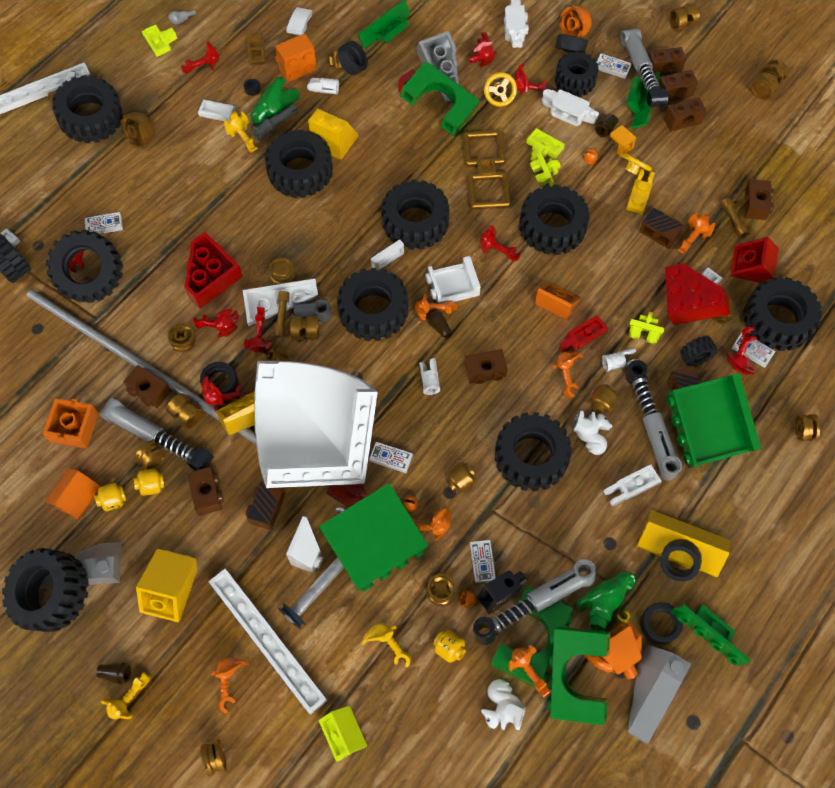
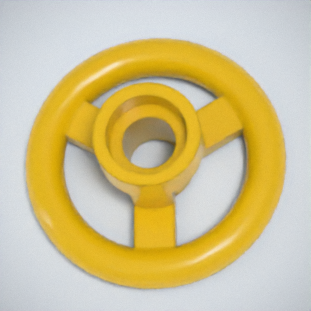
M504 72L491 75L484 85L485 98L490 104L497 107L510 104L517 93V85L514 78ZM499 77L505 78L503 82H496L493 86H490L494 79ZM510 82L512 93L507 99L505 94L506 85ZM499 86L503 87L502 92L497 91ZM489 92H494L495 95L501 96L502 102L492 99Z
M625 152L621 154L623 158L629 161L625 169L633 174L638 175L640 168L649 172L652 171V167Z

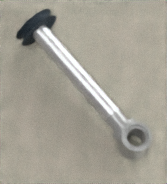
M338 557L291 608L282 603L283 608H278L286 619L297 628L301 629L300 625H305L300 616L344 569Z

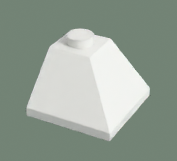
M303 516L286 555L291 565L314 573L316 568L319 569L323 557H321L320 549L308 519Z

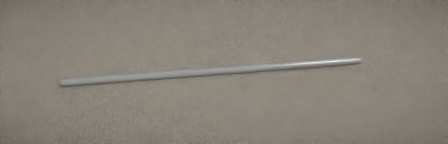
M30 290L27 293V297L133 366L139 365L166 382L175 393H184L191 399V403H196L203 411L220 421L215 414L217 410L212 405L207 404L201 397L36 291ZM249 428L237 432L256 444V434Z

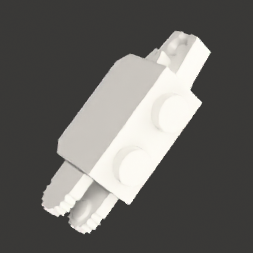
M511 0V5L505 7V40L511 42L513 48H521L525 41V35H528V24H525L528 20V13L525 12L524 5H521V0Z
M549 89L543 92L542 104L551 108V115L575 126L581 125L583 121L595 124L598 119L599 112L590 108V102L560 89L558 92Z

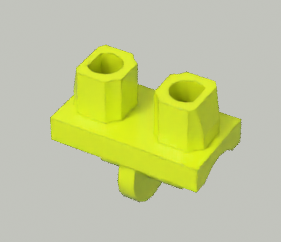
M542 152L537 154L538 159L530 162L534 173L540 170L544 171L535 176L539 186L549 183L550 187H552L555 183L550 172H553L554 175L558 174V169L561 166L560 161L549 158L546 164Z
M649 311L647 316L640 314L639 320L645 322L631 319L628 326L630 327L629 337L639 339L641 331L648 332L646 342L656 344L665 328L652 325H657L658 319L652 318L653 312Z

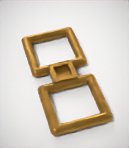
M502 131L463 132L465 165L477 166L478 173L467 175L470 208L510 207L511 196L508 174L505 171L496 172L495 165L506 163ZM496 137L499 158L471 159L469 139ZM501 179L504 200L476 202L474 180Z

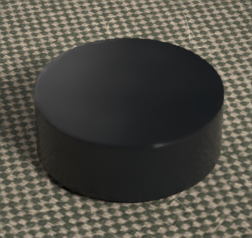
M249 79L243 85L247 95L255 96L261 91L260 83L256 79Z

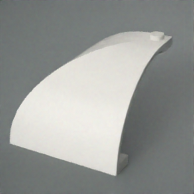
M257 361L254 409L255 434L260 469L266 487L365 484L377 391L362 379L337 369L302 362Z

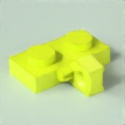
M156 24L141 31L156 57L170 51L169 44L177 39L173 28L160 31Z
M537 128L527 138L526 142L533 147L530 159L532 161L538 159L537 154L542 152L543 157L548 155L556 159L565 146L564 143Z

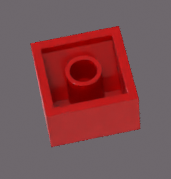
M769 237L735 245L730 275L753 282L774 279L779 248Z

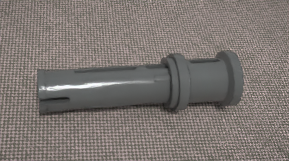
M292 103L272 118L264 119L263 123L257 127H252L251 130L255 138L261 141L265 135L273 133L277 126L299 112L296 109L297 106Z

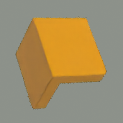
M623 125L610 134V137L619 144L617 154L622 157L621 154L623 152L628 153L634 148L637 137Z

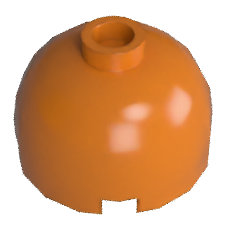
M571 6L564 9L561 14L562 22L560 23L562 34L579 38L585 37L592 26V18L589 11L582 6Z

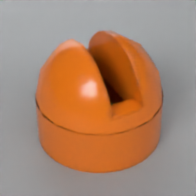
M586 150L583 157L585 163L594 164L597 161L598 154L596 150Z
M407 495L403 498L402 504L407 512H413L418 507V500L413 495ZM406 500H408V501H413V502H415V504L410 503V502H405V501H406Z
M463 590L459 599L460 605L466 608L474 607L477 603V600H475L477 596L471 591Z

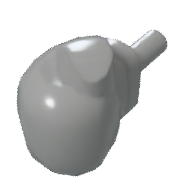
M172 11L168 14V19L172 24L179 25L183 21L188 20V16L196 14V11Z

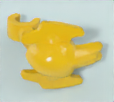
M234 111L230 114V120L228 122L224 121L225 131L232 137H235L234 133H238L248 150L252 153L257 150V147L254 146L253 139L249 138L245 132L249 120L243 111H241V116H238V113Z
M377 623L363 636L362 646L367 641H387V644L396 655L394 664L397 665L399 658L403 657L406 659L405 667L410 665L411 656L409 653L402 651L397 641L392 638L393 630L397 628L396 626L390 627L385 623Z
M143 672L140 678L136 677L131 689L128 690V693L122 699L113 700L110 697H105L101 701L102 704L107 705L106 712L109 718L117 720L119 718L131 719L133 717L131 712L127 711L126 705L139 690L147 685L150 680L149 675Z

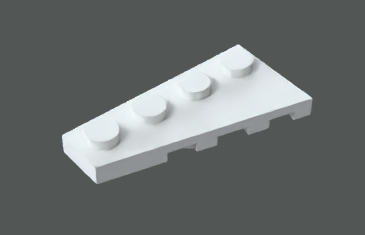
M309 279L243 290L248 326L256 324L255 314H257V307L265 308L264 320L278 315L279 302L277 297L279 291L290 293L286 311L293 309L295 304L307 303L319 298L316 280Z

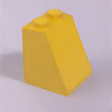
M318 108L308 120L310 131L321 136V139L323 138L330 147L331 156L340 160L343 159L358 137V133L347 121Z
M157 549L136 586L139 612L179 623L197 573L196 558L173 553L169 550Z

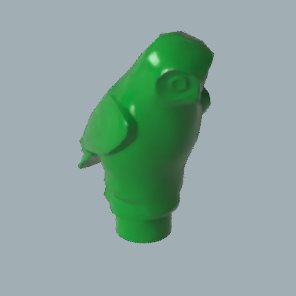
M276 77L266 88L250 115L252 122L260 125L264 119L276 115L283 108L298 101L300 95L297 88L284 87L282 89L286 80L283 77Z
M623 570L613 577L604 580L576 601L579 612L591 608L589 612V627L591 629L606 630L607 625L611 622L614 611L624 600L626 592L633 588L636 582L635 576L631 572Z

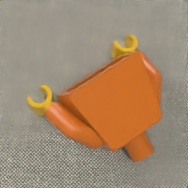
M624 611L623 616L626 619H621L619 614H617L616 622L619 625L610 630V654L607 657L584 655V657L595 667L607 673L613 672L617 675L623 672L627 680H630L638 675L634 664L642 659L640 653L642 650V635L634 623L629 621V612Z

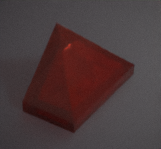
M362 484L330 485L326 493L348 508L367 497Z

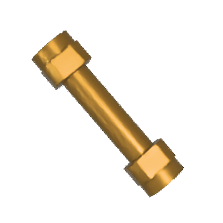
M731 198L724 199L721 202L724 212L727 211L736 226V234L740 238L746 237L750 232L747 225L742 224L737 215L733 200Z
M279 291L277 297L279 309L277 325L274 326V336L285 337L286 327L284 326L286 305L290 299V293L286 291Z

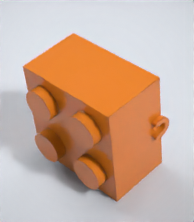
M305 33L275 46L277 54L275 59L279 65V70L287 82L317 70L314 46Z
M55 398L42 434L50 443L88 449L99 414L92 404L80 403L76 399L68 401Z

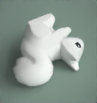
M580 410L579 415L577 414L572 430L576 432L582 441L586 442V448H588L589 452L594 455H600L607 449V441L604 436L598 434L599 429L609 431L612 425L602 413L595 417V412H592L586 418L584 417V412Z
M503 679L491 682L487 691L488 697L498 704L496 710L482 709L481 712L491 729H495L499 722H501V728L505 730L507 723L510 722L514 724L516 730H520L525 707L517 696L511 694L512 687Z

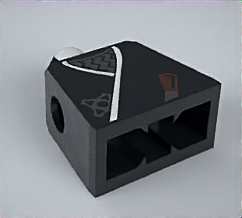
M509 570L485 584L477 599L486 612L491 614L519 593L522 588L521 585L527 581L526 577L521 571L513 575Z

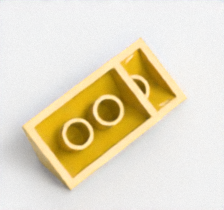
M255 391L215 411L228 435L255 425Z
M650 511L637 547L661 556L664 547L670 541L677 539L690 541L699 548L702 555L700 571L716 578L718 577L730 554L729 539L656 511ZM679 550L670 553V561L688 569L693 566V558L688 553Z

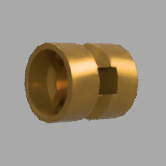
M694 3L672 9L669 13V22L675 31L686 26L696 25L700 20L698 7Z
M291 316V339L303 340L306 337L308 340H318V316H307L306 319L303 316Z
M184 393L174 396L166 407L167 413L174 419H178V422L186 429L194 427L201 420L204 413L203 409L196 403H191V399Z
M441 573L431 577L428 582L427 593L429 601L438 607H444L452 602L455 591L453 579Z

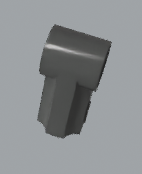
M319 299L315 303L295 304L294 316H303L304 319L307 316H318L319 321L323 323L328 322L332 318L330 305L325 299Z

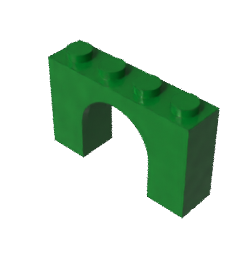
M427 61L403 86L400 97L412 106L429 91H439L446 94L450 98L453 107L443 118L440 127L452 136H455L475 112L480 102L473 94L467 92L461 85L455 83Z
M526 586L520 601H524L527 593L534 589ZM559 601L538 613L533 610L532 614H527L539 620L547 631L548 641L546 647L541 652L532 655L530 665H532L537 675L545 682L549 675L545 671L548 665H550V655L553 654L554 645L550 643L551 632H554V629L557 627H569L574 617L571 615L573 608ZM500 643L490 666L535 688L532 679L529 678L523 667H517L512 671L508 669L509 662L513 660L512 653L514 649Z
M569 627L555 628L554 632H551L550 638L551 645H554L553 654L550 655L549 661L550 667H553L552 676L549 677V689H552V697L548 700V712H551V719L605 725L608 714V698L584 696L575 692L567 682L565 670L569 659L575 655L607 657L610 654V631Z

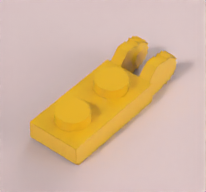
M640 169L626 210L643 215L653 185L652 180L655 172H651L648 182L641 181L644 169Z

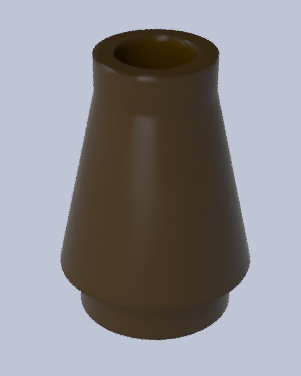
M611 115L598 122L595 128L597 135L600 137L609 136L618 123L617 116Z
M435 310L427 317L428 324L443 338L452 333L443 312Z
M126 663L99 665L96 675L98 678L121 685L129 681L131 667L126 665Z

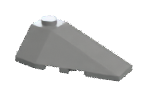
M449 31L420 41L416 52L422 65L427 61L455 83L459 84L455 55L456 48ZM439 92L445 103L451 101L446 94Z
M121 542L100 543L71 554L76 559H79L83 565L82 568H85L87 573L85 578L88 579L89 585L120 583ZM51 573L45 577L39 589L53 588Z
M650 645L646 646L642 659L637 663L636 670L638 675L636 676L633 689L634 694L627 731L629 734L645 744L649 743L691 665L689 662L672 652Z

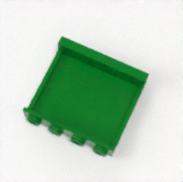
M740 373L667 392L666 401L673 413L672 422L677 428V440L682 446L684 452L682 455L683 461L688 468L698 467V465L761 449Z
M390 483L319 526L322 535L324 534L356 587V591L362 589L365 592L374 586L372 583L377 578L381 581L391 575V569L395 567L398 570L408 564L407 559L413 555L415 559L426 553L424 548L429 546Z

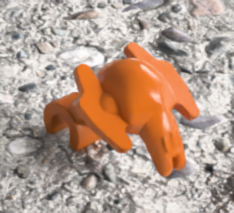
M695 212L690 217L687 223L689 224V229L692 231L694 228V231L682 242L683 244L677 250L684 255L699 234H703V239L712 235L715 223L710 225L708 214L703 213L701 217H697L698 212Z
M424 294L423 299L417 301L414 305V311L419 316V323H421L423 320H426L425 317L430 310H442L447 314H451L452 310H457L458 304L453 301L429 304L426 300L427 294Z
M562 352L558 356L557 364L552 367V369L559 367L563 370V379L565 381L563 392L565 397L569 399L575 396L571 393L570 389L574 391L579 388L575 383H572L569 370L575 359L584 358L581 353Z
M448 507L442 508L434 515L432 524L417 523L415 518L411 517L419 531H432L436 535L434 541L443 538L451 525V513Z
M530 645L528 649L524 647L516 648L512 653L513 660L509 662L508 669L512 671L517 667H523L529 678L532 679L536 690L544 698L550 691L547 689L545 681L540 679L532 665H530L532 655L537 652L535 647Z
M223 658L217 664L216 670L211 673V676L215 675V678L221 679V698L218 702V708L223 713H228V710L224 708L226 701L235 703V700L229 696L228 678L242 665H250L248 661L242 658Z

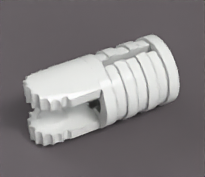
M314 77L310 79L307 89L314 92L337 95L339 92V80Z
M635 348L603 355L602 365L604 370L609 372L610 370L628 367L636 359L626 362L624 355L634 354L636 352Z
M435 358L430 359V370H427L424 362L419 363L423 393L427 395L440 392Z

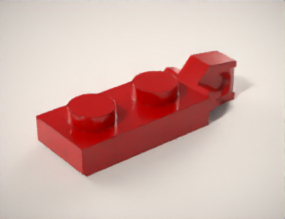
M596 315L569 331L564 337L565 341L560 343L559 350L561 352H568L571 349L574 351L580 349L608 332L609 328Z

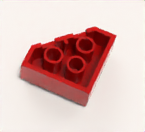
M206 232L191 241L190 258H188L187 278L184 285L188 297L199 309L203 308L243 277L240 266Z
M684 263L665 267L667 311L673 325L730 315L729 298L723 287Z

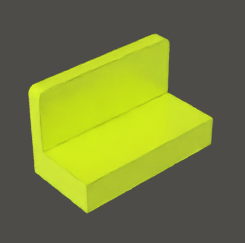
M350 706L331 711L319 720L336 762L367 747Z

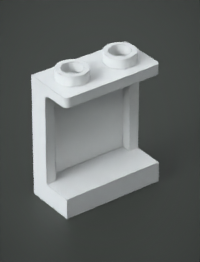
M470 256L464 257L462 264L433 270L432 266L428 267V273L425 274L427 284H431V297L433 300L436 299L437 303L455 302L480 295V284Z

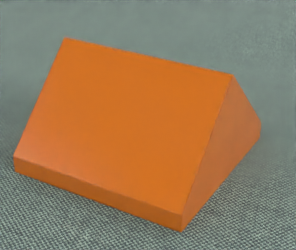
M547 282L538 289L535 305L568 320L580 297Z
M67 469L45 500V503L79 521L101 486L80 471Z

